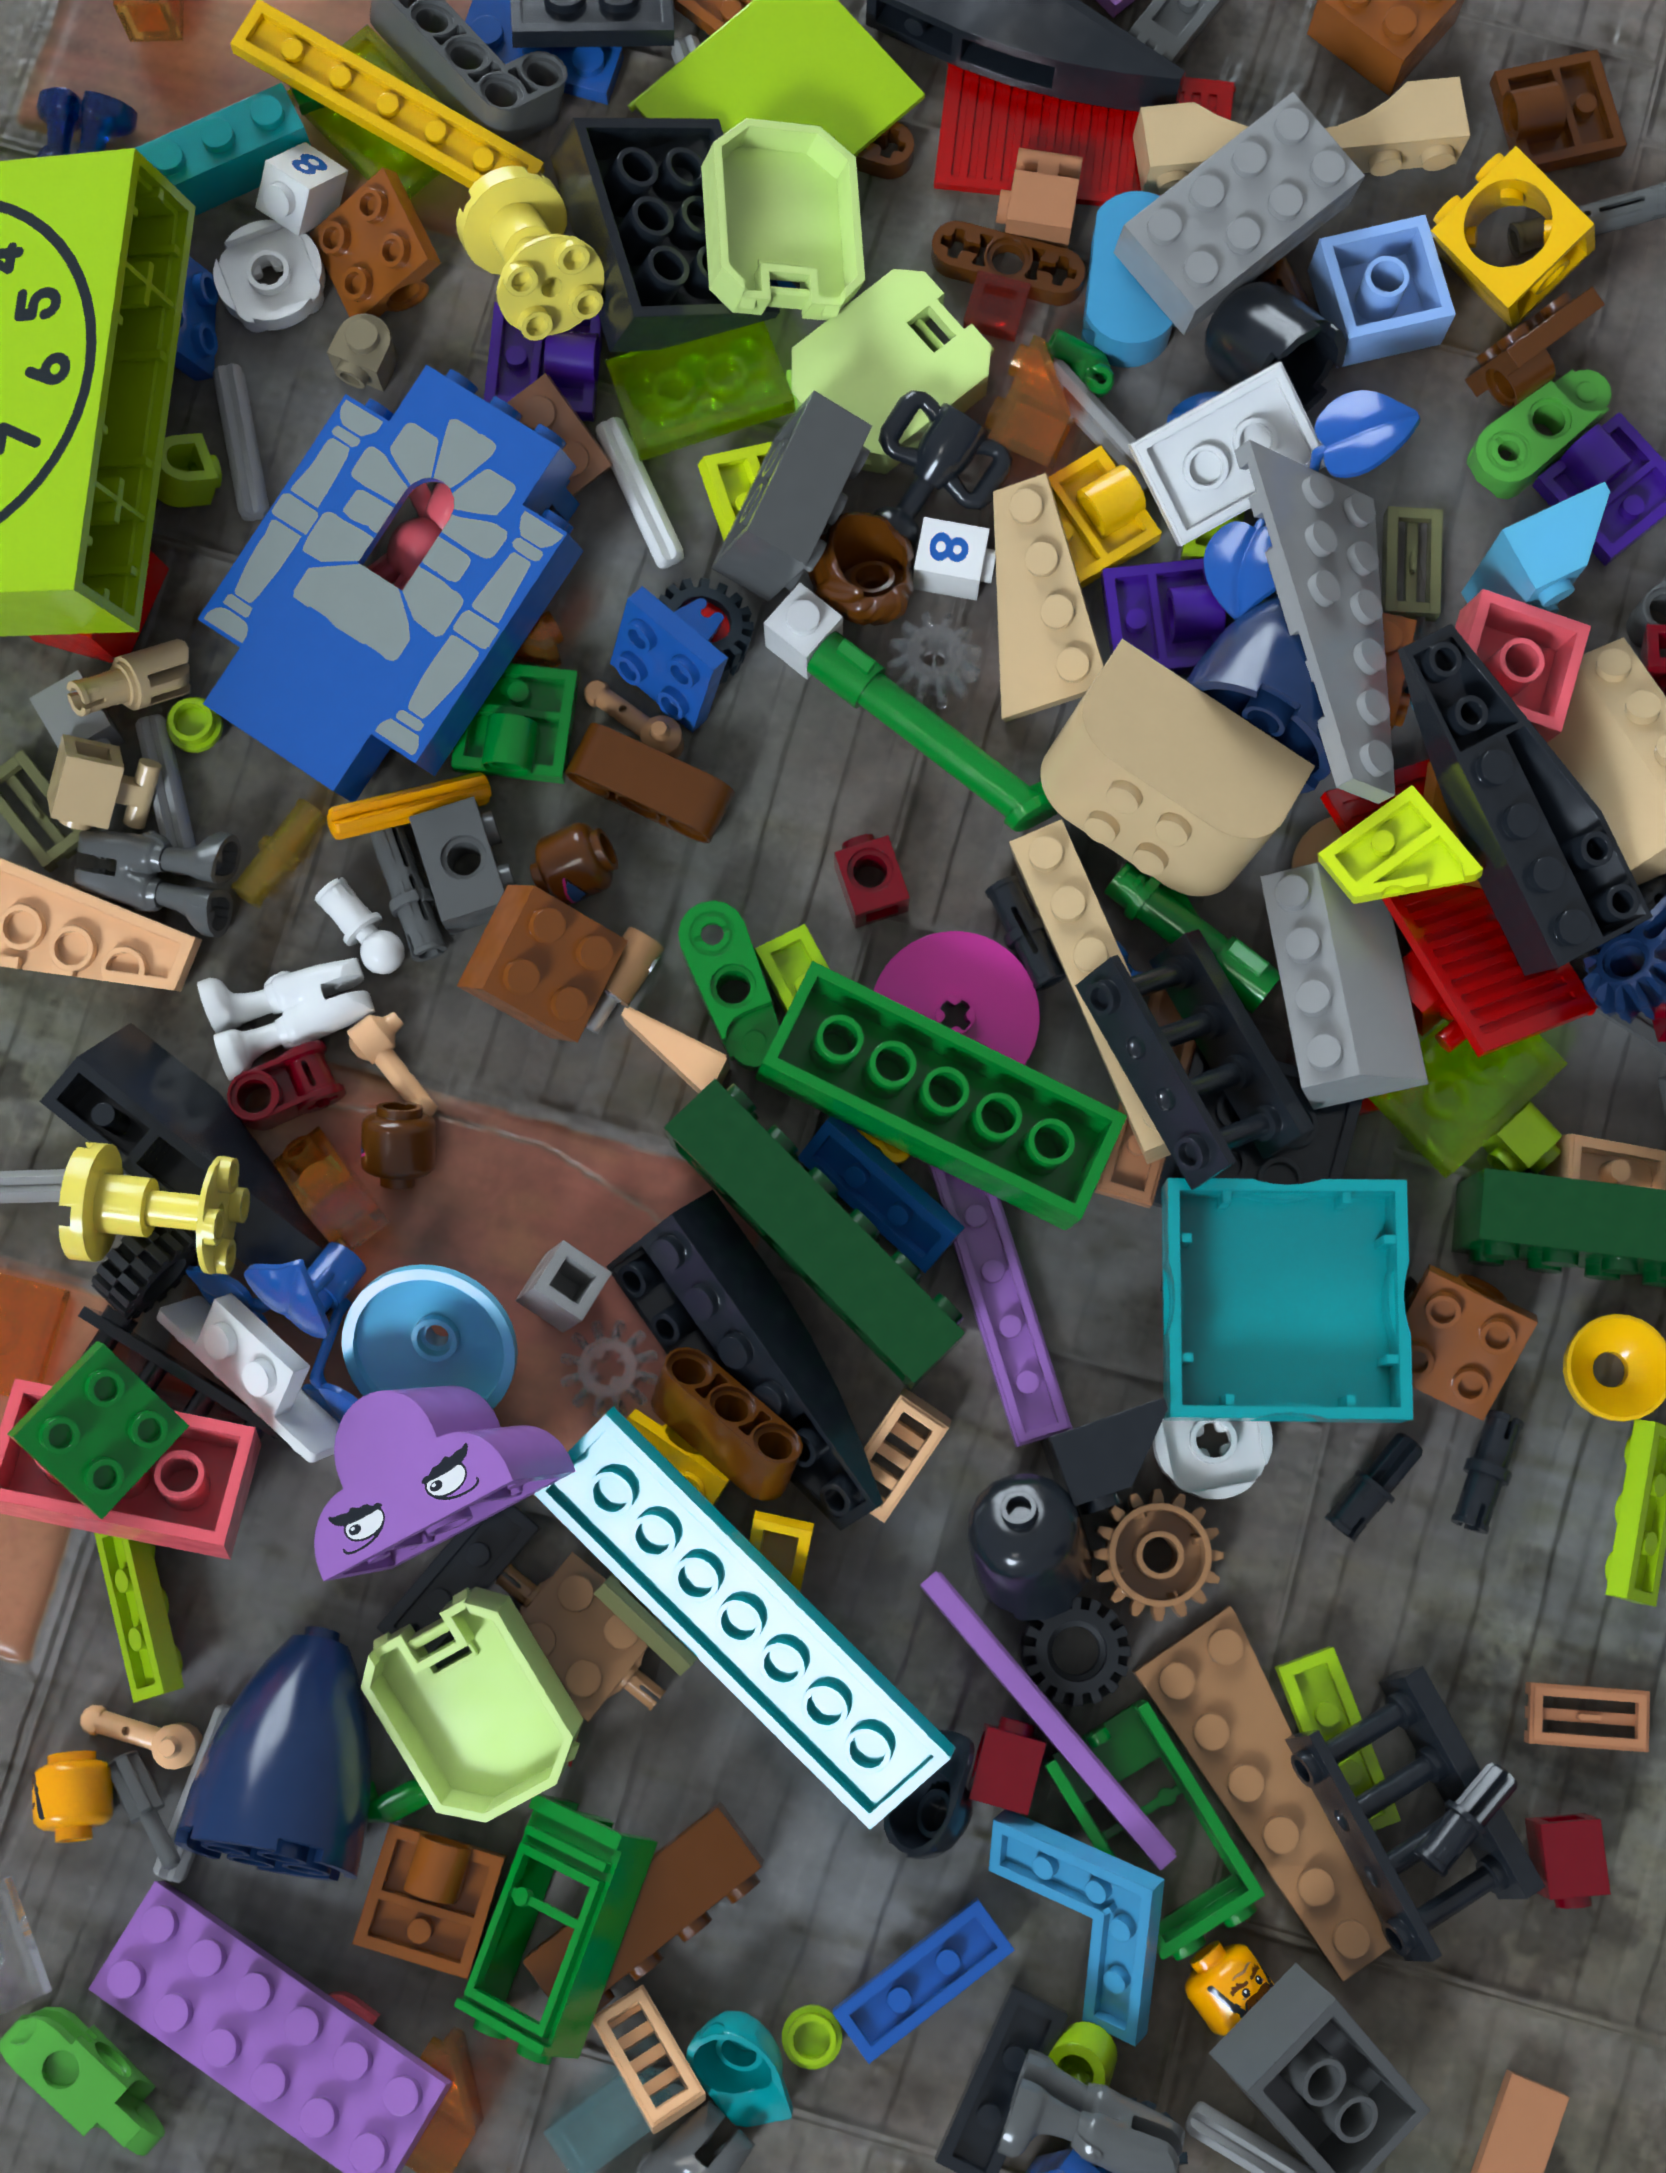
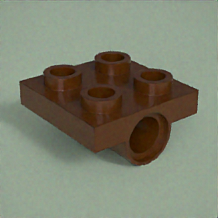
M1598 49L1494 71L1489 84L1509 150L1511 151L1517 146L1543 173L1616 158L1623 154L1627 143Z
M1593 286L1575 299H1573L1569 291H1566L1476 357L1481 368L1465 379L1466 383L1476 397L1489 390L1498 403L1508 409H1512L1556 376L1554 362L1546 348L1605 305Z

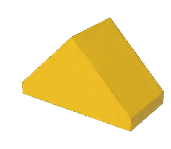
M755 1510L749 1542L801 1592L815 1524Z

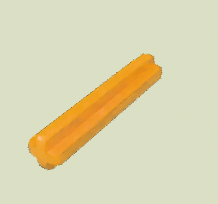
M475 772L333 806L328 810L327 823L333 838L342 840L410 823V816L473 796L478 806L486 805L492 796L491 787L484 773Z

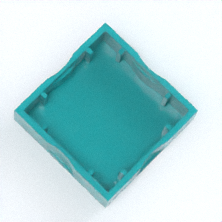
M1167 1178L1161 1187L1163 1397L1168 1407L1164 1421L1402 1423L1413 1420L1411 1332L1407 1322L1404 1302L1405 1280L1409 1266L1407 1180L1321 1179L1304 1184L1284 1185L1262 1182L1255 1179L1212 1178L1200 1187L1191 1190L1185 1178Z

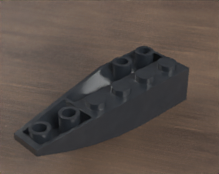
M867 0V26L959 68L1010 86L1063 100L1140 112L1141 107L1179 103L1186 71L1080 0Z
M1449 624L1399 649L1398 652L1413 709L1449 814L1462 844L1483 868L1482 876L1478 881L1524 975L1559 968L1652 918L1653 916L1602 811L1455 627Z
M132 1023L77 1056L39 1101L89 1142L115 1145L121 1156L122 1168L132 1176L155 1178L159 1184L160 1191L200 1195L208 1168L217 1156L237 1158L239 1161L238 1187L249 1189L250 1207L245 1223H236L233 1239L236 1243V1258L248 1267L252 1264H284L303 1259L305 1267L308 1269L325 1247L332 1242L243 1122L231 1110L221 1093ZM329 1308L325 1313L327 1317L333 1311L332 1308Z
M713 1189L669 1215L606 1266L612 1272V1276L667 1355L670 1351L682 1347L700 1350L797 1432L803 1447L790 1481L840 1531L883 1504L863 1445L840 1392L811 1335L774 1275Z

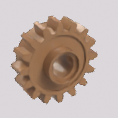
M1153 1489L1149 1496V1504L1145 1505L1137 1493H1132L1127 1496L1130 1508L1128 1512L1125 1513L1116 1506H1111L1107 1510L1115 1522L1112 1528L1096 1527L1095 1533L1106 1540L1105 1548L1092 1550V1558L1105 1560L1106 1569L1100 1571L1095 1578L1097 1582L1113 1581L1115 1588L1108 1597L1112 1603H1117L1125 1597L1131 1599L1128 1614L1138 1617L1145 1605L1150 1606V1613L1154 1621H1163L1165 1607H1171L1177 1617L1187 1616L1185 1601L1191 1599L1199 1604H1204L1207 1598L1201 1590L1203 1584L1219 1583L1220 1577L1210 1571L1212 1561L1224 1559L1223 1552L1211 1550L1210 1540L1219 1534L1218 1528H1203L1200 1523L1206 1513L1203 1507H1197L1190 1512L1184 1510L1186 1496L1181 1493L1176 1494L1170 1503L1167 1504L1164 1503L1162 1490ZM1155 1537L1166 1541L1172 1552L1171 1562L1168 1567L1157 1573L1150 1570L1143 1560V1549L1146 1543Z

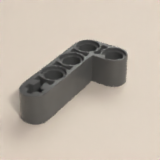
M371 0L370 23L445 106L513 145L551 126L558 120L568 74L563 61L557 56L548 52L535 51L504 64L445 0Z

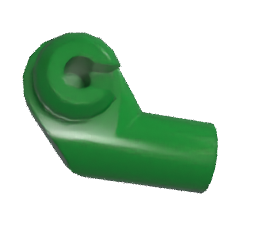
M1058 328L1053 332L1045 353L1068 364L1071 370L1087 386L1088 390L1097 398L1107 395L1114 386L1115 376L1104 352Z
M415 1778L380 1796L376 1791L374 1782L371 1780L368 1823L397 1822L430 1804Z

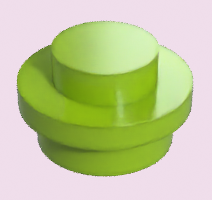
M189 697L182 699L168 713L166 719L168 736L183 751L190 753L206 751L213 747L222 735L223 719L203 704L206 700L204 698Z
M814 2004L801 2006L794 2010L784 2023L782 2030L783 2049L787 2057L801 2068L810 2070L823 2068L837 2057L841 2049V2025L833 2013L823 2006Z

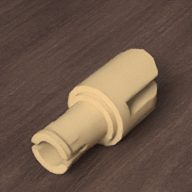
M175 639L115 657L109 671L68 682L67 690L71 692L67 694L69 703L73 711L78 716L83 717L114 705L123 704L135 711L190 694L189 648L185 641Z

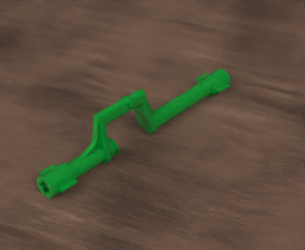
M839 632L831 633L813 654L807 666L808 673L852 707L857 709L862 706L1005 816L1004 824L1013 831H1025L1059 814L1048 801L1041 781L1031 786L1026 784L884 675L886 668ZM1127 862L1104 891L1108 897L1125 909L1123 915L1130 921H1134L1137 918L1169 944H1172L1184 933L1199 929L1245 1009L1251 1014L1279 981V970L1234 935L1231 939H1228L1198 916L1186 894L1172 890L1153 877L1149 878L1131 863Z

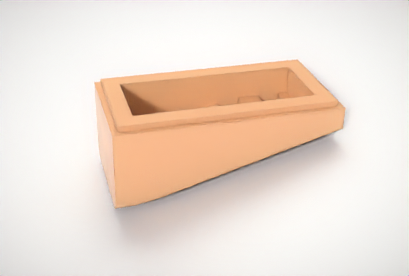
M906 1388L902 1389L864 1446L874 1479L891 1490L887 1498L881 1496L883 1504L870 1512L871 1515L883 1523L889 1518L944 1437L952 1421L948 1416ZM903 1412L931 1430L926 1438L899 1420ZM889 1432L918 1450L913 1458L885 1440ZM876 1452L904 1470L900 1478L871 1460Z
M643 1984L595 2014L592 2024L653 2134L658 2133L706 2100V2093ZM640 2011H643L647 2021L619 2039H616L612 2029ZM655 2033L660 2043L629 2062L624 2052ZM667 2056L672 2066L642 2084L637 2075ZM680 2079L685 2089L655 2107L650 2098Z

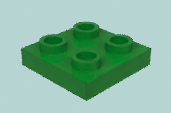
M509 663L453 748L451 766L454 772H481L489 776L565 784V771L568 763L579 685L578 671Z
M96 1341L7 1435L95 1516L103 1519L184 1433L189 1425L105 1344Z

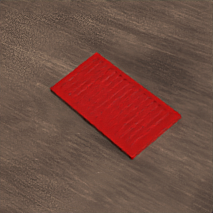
M947 62L948 70L934 189L999 196L1001 189L1011 191L1020 147L1083 157L1076 204L1102 206L1116 195L1130 191H1141L1133 142V133L1139 112L1112 109L1051 97L998 82ZM1184 77L1179 103L1195 102L1214 114L1231 120L1233 95L1236 92L1235 82Z
M1430 759L1394 770L1395 796L1380 804L1339 788L1324 792L1320 799L1340 832L1344 835L1411 785L1423 797L1427 766ZM1458 884L1382 899L1478 1058L1584 1016H1591L1598 1009L1569 962L1559 968L1524 975L1482 888Z

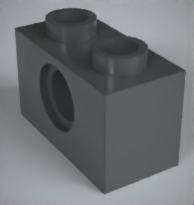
M473 796L410 816L409 820L440 919L449 935L487 924L507 885H516L509 863L498 865L493 850V845L502 843L492 811L482 813ZM467 854H475L481 857V863L473 873L469 875L454 873V865L460 857Z

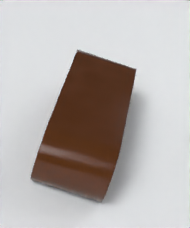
M590 723L565 771L566 777L583 789L702 843L711 842L735 794L728 784L713 775L597 723Z
M682 1347L670 1351L665 1357L651 1398V1406L655 1414L747 1495L762 1501L775 1500L781 1497L788 1487L802 1453L803 1444L797 1432L705 1353L690 1347Z

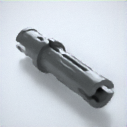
M1666 182L1577 207L1595 224V236L1666 218ZM1544 216L1509 224L1510 227L1507 229L1508 245L1515 258H1521L1524 255L1538 252L1543 248L1544 220H1546Z
M400 825L369 833L392 897L388 904L393 917L400 920L411 951L412 960L423 962L442 955L448 948L443 940L432 909L435 899L432 891L424 887L403 826Z

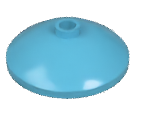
M408 1265L378 1276L360 1292L347 1313L342 1331L344 1362L353 1383L363 1396L382 1390L453 1385L462 1386L476 1392L494 1409L507 1392L517 1366L518 1349L515 1331L501 1303L488 1289L476 1280L461 1272L442 1266ZM432 1325L443 1327L448 1332V1336L437 1335L433 1331Z

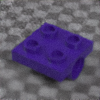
M494 302L483 400L490 403L492 398L496 396L507 403L546 373L549 374L582 421L594 422L603 340V328L599 315L597 314L591 319L583 320L580 324L566 332L549 335L542 340L533 341L525 338L519 329L510 325L503 316L498 302Z
M1620 412L1602 426L1598 424L1587 431L1563 454L1560 460L1539 475L1532 485L1550 506H1553L1600 483H1606L1610 494L1592 548L1593 554L1604 566L1666 518V462Z
M1204 558L1104 568L1102 570L1100 578L1111 655L1120 641L1124 639L1175 674H1191L1198 661L1225 629V610L1216 600L1208 585L1204 571Z

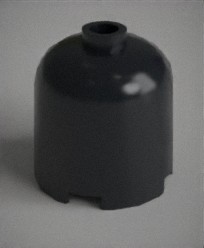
M1269 281L1248 283L1234 290L1223 300L1210 319L1205 332L1204 344L1205 354L1210 366L1230 387L1281 361L1306 413L1327 393V389L1321 384L1328 376L1333 364L1338 368L1342 367L1347 345L1343 332L1289 291Z
M1035 1473L1011 1474L996 1480L977 1496L968 1516V1544L975 1576L984 1598L989 1603L993 1602L999 1608L1014 1613L1015 1618L1022 1621L1047 1620L1068 1611L1072 1607L1071 1600L1082 1591L1085 1583L1089 1582L1092 1577V1552L1081 1516L1076 1506L1074 1507L1069 1493L1052 1479Z

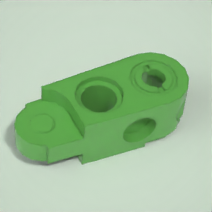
M1572 369L1557 381L1553 382L1551 380L1492 422L1479 435L1467 457L1466 464L1477 482L1491 491L1497 498L1508 500L1519 495L1529 485L1533 484L1539 475L1560 460L1563 454L1581 436L1604 418L1609 411L1607 406L1612 395L1610 384L1604 376L1596 371L1586 369L1575 372ZM1533 424L1545 425L1553 435L1541 434ZM1507 450L1512 454L1508 461L1500 457L1498 452Z
M44 2007L33 2013L21 2015L0 2038V2052L9 2066L82 2136H85L92 2128L104 2129L124 2148L126 2147L140 2156L147 2155L164 2137L165 2130L162 2123L155 2115L156 2113L143 2101L156 2086L94 2024L88 2028L74 2013L63 2007Z

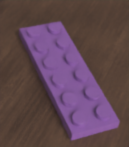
M165 1880L154 1881L89 1987L91 1992L343 2173H400L453 2084V2081Z

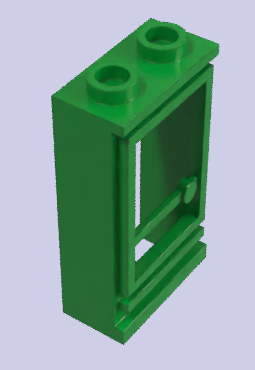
M1141 1698L1080 1736L1118 1783L1160 1757L1176 1785L1172 1788H1161L1157 1793V1797L1140 1807V1809L1147 1816L1162 1805L1171 1806L1174 1804L1176 1797L1182 1793L1230 1872V1875L1160 1919L1156 1953L1163 1961L1173 1955L1176 1961L1182 1960L1203 1947L1206 1943L1203 1935L1222 1922L1226 1928H1231L1251 1917L1257 1911L1254 1902L1265 1896V1893L1149 1702ZM1058 1751L1043 1759V1766L1092 1847L1116 1857L1107 1840L1123 1831V1828L1117 1822L1101 1832L1085 1806V1803L1096 1796Z
M538 1794L532 1797L529 1808L533 1809L532 1815L525 1828L523 1839L519 1844L464 1991L463 1998L457 1997L454 2007L475 2018L473 2024L475 2030L496 2039L506 2040L510 2038L519 2043L516 2052L520 2056L536 2063L550 2065L553 2057L579 2059L658 1842L647 1837L620 1833L612 1829L613 1821L598 1815L576 1811L579 1804L572 1800ZM554 1870L590 1887L578 1919L543 1901ZM539 1911L574 1929L540 2022L505 2003Z

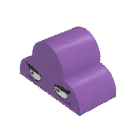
M449 1385L382 1390L361 1397L352 1404L343 1416L335 1438V1465L343 1490L334 1495L326 1504L316 1526L314 1539L315 1557L323 1582L393 1569L576 1472L568 1452L559 1440L541 1428L529 1425L501 1427L495 1412L487 1401L476 1392L462 1386Z

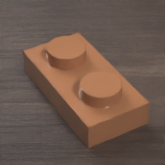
M543 374L507 402L522 415L519 422L532 430H535L538 424H542L559 435L567 443L563 451L576 465L574 472L569 478L570 483L567 486L568 491L573 497L612 468L613 464L549 374Z

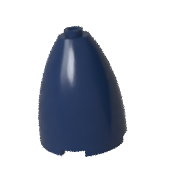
M1275 591L1234 620L1220 634L1198 661L1186 681L1315 765L1300 792L1302 794L1315 790L1318 783L1330 774L1331 769L1318 729V720L1323 715V710L1315 684L1311 682L1305 663L1307 658L1299 634L1290 636L1278 594Z
M305 1627L304 1635H292L263 1663L245 1685L223 1718L203 1756L189 1790L174 1840L177 1846L211 1859H220L221 1854L225 1853L227 1854V1859L246 1865L257 1866L256 1870L325 1881H338L340 1872H342L346 1878L357 1879L368 1824L371 1792V1746L368 1716L361 1690V1681L350 1649L339 1642L340 1634L338 1632L322 1627Z

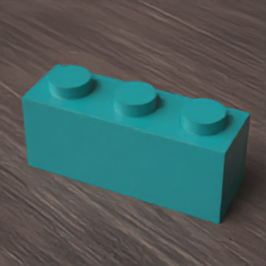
M281 82L138 146L136 149L196 206V216L260 187L266 160L304 142L309 145L311 144L304 125Z

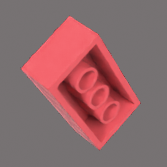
M20 1379L14 1380L0 1426V1514L231 1560L261 1448V1441L256 1427L174 1411L189 1427L103 1519H100L7 1435L53 1387Z

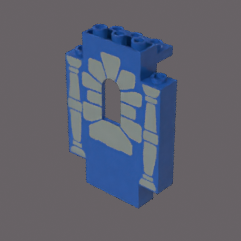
M426 365L394 414L371 398H369L364 406L345 394L198 617L199 621L239 647V650L203 704L350 802L358 799L391 748L433 776L437 774L584 551L570 536L574 527L568 521L580 504L567 489L570 483L569 478L576 468V465L563 451L567 443L559 435L542 424H538L535 430H532L519 422L522 415L502 399L494 396L490 403L475 395L478 388L470 380L452 369L445 376ZM426 482L443 483L451 489L454 497V510L449 521L404 589L400 590L363 566V564L409 494L416 487Z

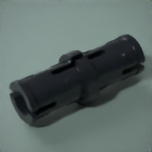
M1009 876L992 884L985 893L988 899L991 900L1007 932L1004 936V941L1008 949L1016 950L1033 982L1034 989L1037 992L1043 991L1060 983L1067 976L1045 934L1044 924L1032 909L1019 885L1020 882L1017 876ZM1015 914H1019L1038 950L1037 953H1033L1014 917Z
M1489 1410L1473 1458H1466L1463 1470L1467 1473V1477L1455 1513L1451 1517V1522L1458 1526H1462V1523H1465V1529L1488 1534L1489 1524L1501 1488L1505 1485L1508 1486L1512 1477L1508 1467L1520 1431L1524 1426L1522 1420L1513 1418L1510 1421L1511 1415L1496 1410Z

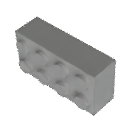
M1292 92L1125 223L1113 253L1183 335H1186L1215 312L1221 302L1234 290L1254 281L1347 207L1365 175L1298 96Z

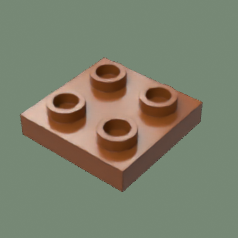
M384 167L309 233L349 317L357 314H371L379 318L385 311L399 312L416 306L425 299L429 292V286L425 277L441 264L397 172Z
M1429 1264L1405 1307L1407 1322L1411 1332L1413 1388L1484 1421L1537 1326V1315L1507 1301V1298L1499 1289L1480 1278L1468 1274H1459L1456 1277Z
M399 1822L389 1823L352 1944L469 1979L507 1855Z

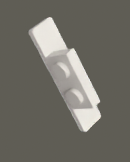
M233 1294L214 1299L212 1306L203 1297L195 1296L160 1308L156 1317L157 1321L213 1372L216 1378L230 1388L257 1416L280 1435L296 1453L300 1454L310 1463L334 1454L335 1438L339 1423L301 1389L310 1365Z

